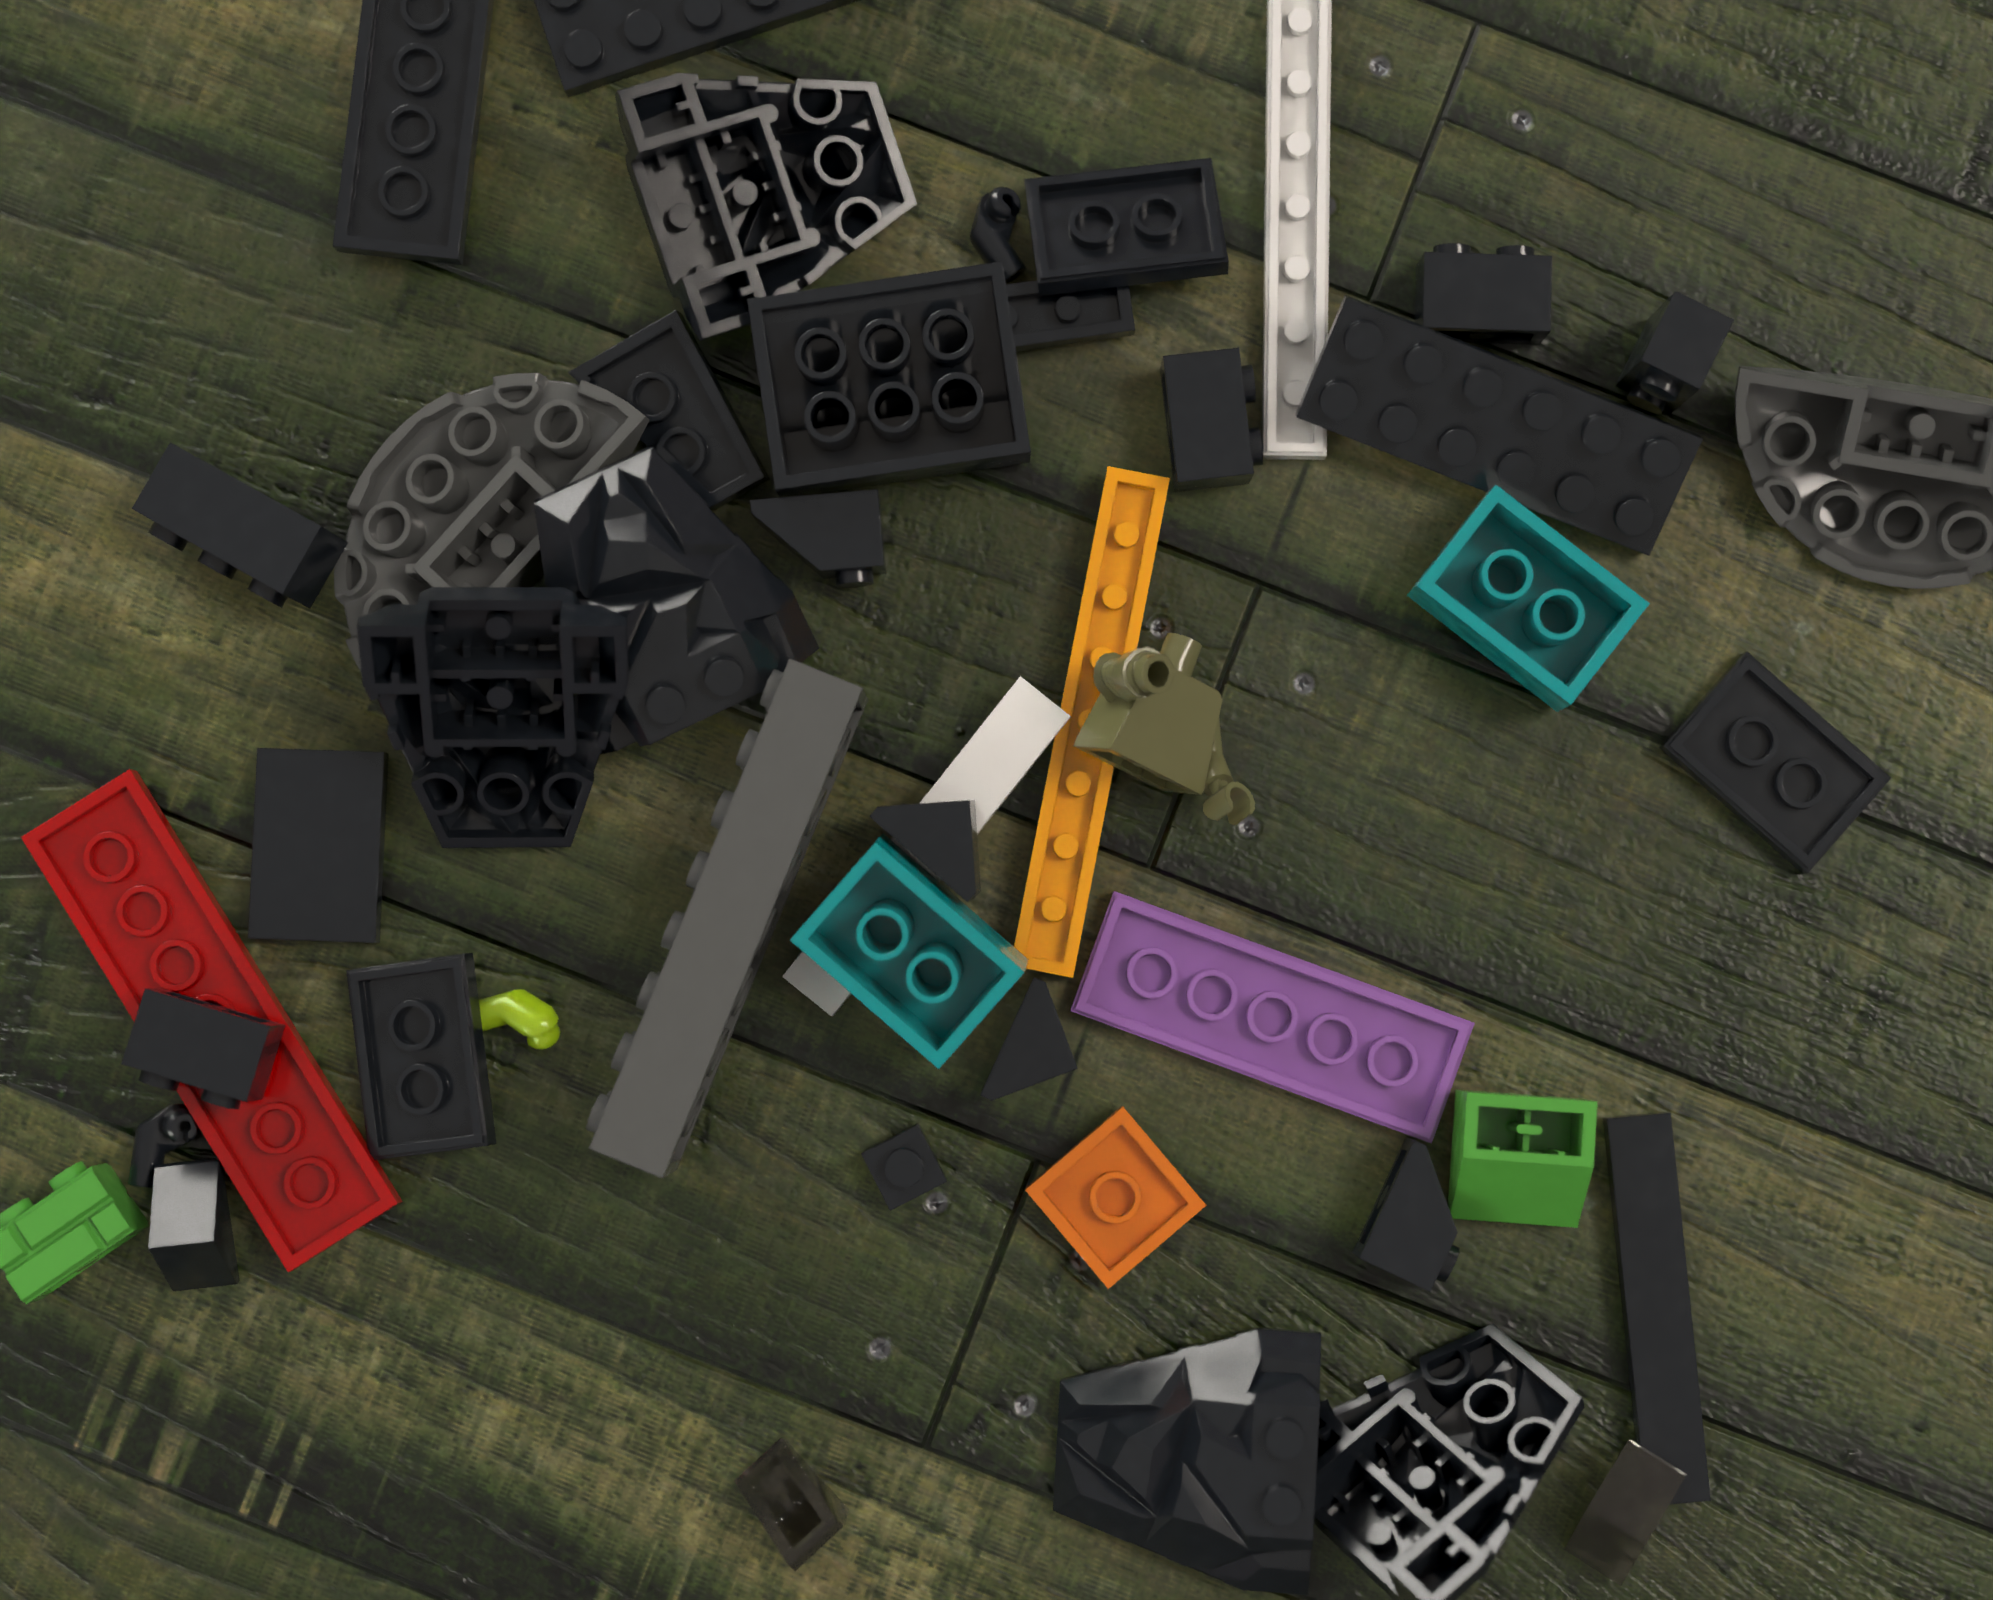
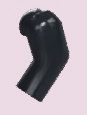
M1002 186L985 194L978 203L970 232V240L985 264L1003 261L1007 285L1018 278L1026 270V266L1009 243L1017 214L1021 209L1020 199L1012 189Z
M184 1104L168 1105L139 1124L134 1138L128 1178L129 1185L153 1188L154 1168L157 1164H164L166 1154L192 1141L198 1135L200 1129Z

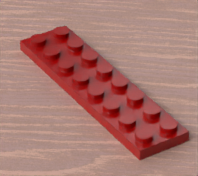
M127 770L21 837L134 1022L144 990L146 988H164L286 1025L262 1100L241 1101L239 1109H230L201 1100L202 1088L179 1082L177 1093L288 1273L403 1202L378 1160H374L371 1156L367 1142L138 771Z

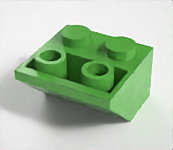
M1455 1089L1448 1207L1452 1218L1577 1228L1594 1168L1598 1102L1581 1098Z

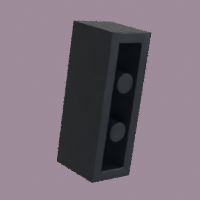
M171 442L132 507L136 512L154 521L148 533L182 552L188 541L204 549L197 561L230 579H233L238 569L253 577L247 588L248 590L281 608L289 597L310 609L348 544L347 541Z

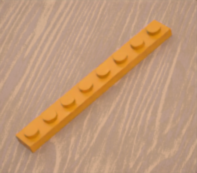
M1107 467L1061 703V709L1069 714L1071 718L1054 738L1014 947L1028 959L1026 969L1070 978L1074 976L1114 766L1074 747V743L1100 695L1093 680V672L1098 659L1106 653L1123 655L1137 649L1170 478Z

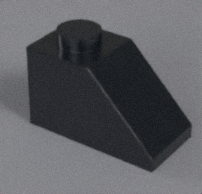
M878 489L750 500L751 513L755 521L823 579L835 578L836 587L854 588L874 584L873 575L887 574L881 499Z
M1405 1137L1352 1253L1372 1265L1431 1292L1436 1279L1444 1283L1456 1264L1460 1248L1453 1245V1242L1458 1232L1426 1145Z

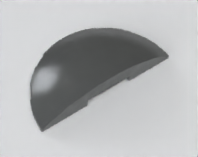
M1739 366L1735 388L1734 416L1739 449L1743 451L1745 463L1753 480L1752 486L1764 507L1780 528L1785 527L1800 542L1809 547L1814 557L1843 573L1865 581L1913 589L1964 585L1970 583L1974 575L1993 570V399L1919 385L1842 374Z
M514 373L493 377L494 382L492 385L473 390L464 395L448 392L408 418L386 439L374 454L355 485L347 503V509L352 515L346 537L348 544L334 567L335 597L344 605L347 624L351 634V638L346 639V644L360 671L357 624L362 616L391 604L417 605L420 592L432 587H533L544 576L534 500L632 455L649 419L630 403L604 388L583 380L580 381V385L548 380L547 377L540 373Z

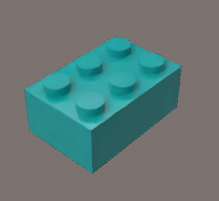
M1496 484L1480 500L1407 594L1410 599L1556 712L1570 706L1650 604Z
M884 833L879 836L790 939L791 942L938 1069L1024 974L1028 959Z

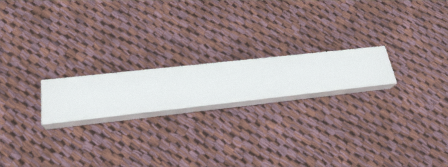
M1267 0L1262 378L1263 459L1325 460L1327 456V429L1299 419L1295 413L1328 336L1332 0Z

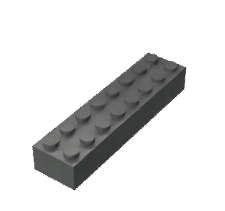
M790 658L784 672L776 669L772 671L760 701V705L764 706L765 711H767L760 732L749 729L736 758L735 765L741 767L743 773L735 793L725 789L712 816L710 825L719 829L710 853L700 850L690 869L686 881V886L694 889L686 912L676 910L673 913L665 930L661 947L670 951L663 969L657 973L650 971L640 991L636 1008L644 1010L645 1013L637 1032L633 1031L632 1034L625 1032L615 1052L611 1068L619 1071L620 1074L613 1091H609L607 1095L600 1093L590 1113L586 1130L594 1132L595 1135L589 1149L660 1178H664L678 1169L867 705L868 698L862 687Z

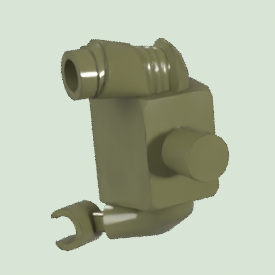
M1167 633L1160 653L1153 648L1142 647L1123 655L1117 653L1102 655L1096 662L1093 672L1094 685L1099 690L1100 695L1075 740L1074 747L1164 792L1202 795L1204 791L1210 797L1203 804V812L1205 816L1212 820L1218 821L1227 815L1228 822L1231 825H1237L1250 816L1255 810L1253 795L1243 784L1233 782V777L1223 754L1219 719L1222 705L1221 695L1219 691L1191 677L1202 645L1184 635Z

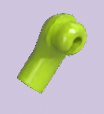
M511 990L479 1000L483 1031L509 1025L520 1034L527 1036V1043L530 1047L539 1050L553 1046L560 1037L561 1031L557 1025L559 1018L553 1007L526 990Z

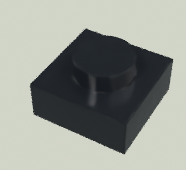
M919 1123L861 1153L890 1211L948 1181Z

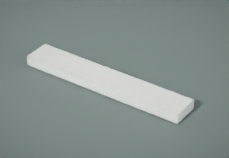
M1020 676L920 803L975 800L978 835L1071 716ZM892 837L891 840L897 846H899L905 853H907L912 859H914L935 879L941 882V879L936 874H934L928 867H926L920 860H918L912 853H910L904 846H902L895 838ZM803 951L782 976L830 1016H834L851 995L846 988Z

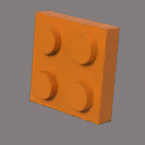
M1123 1106L1118 1108L1025 1188L1029 1196L1108 1289L1207 1206Z

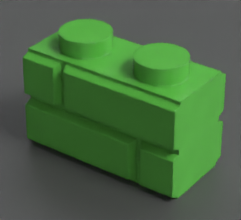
M80 1161L52 1178L48 1183L54 1192L35 1205L28 1197L0 1214V1269L4 1270L6 1279L22 1302L29 1304L45 1298L149 1227L147 1219L133 1198L127 1194L126 1187L112 1166L107 1163L94 1165L87 1169L83 1161Z

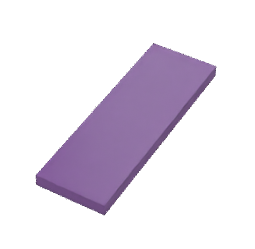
M1113 891L1070 1009L1074 1013L1429 1143L1433 1142L1475 1024L1474 1022Z

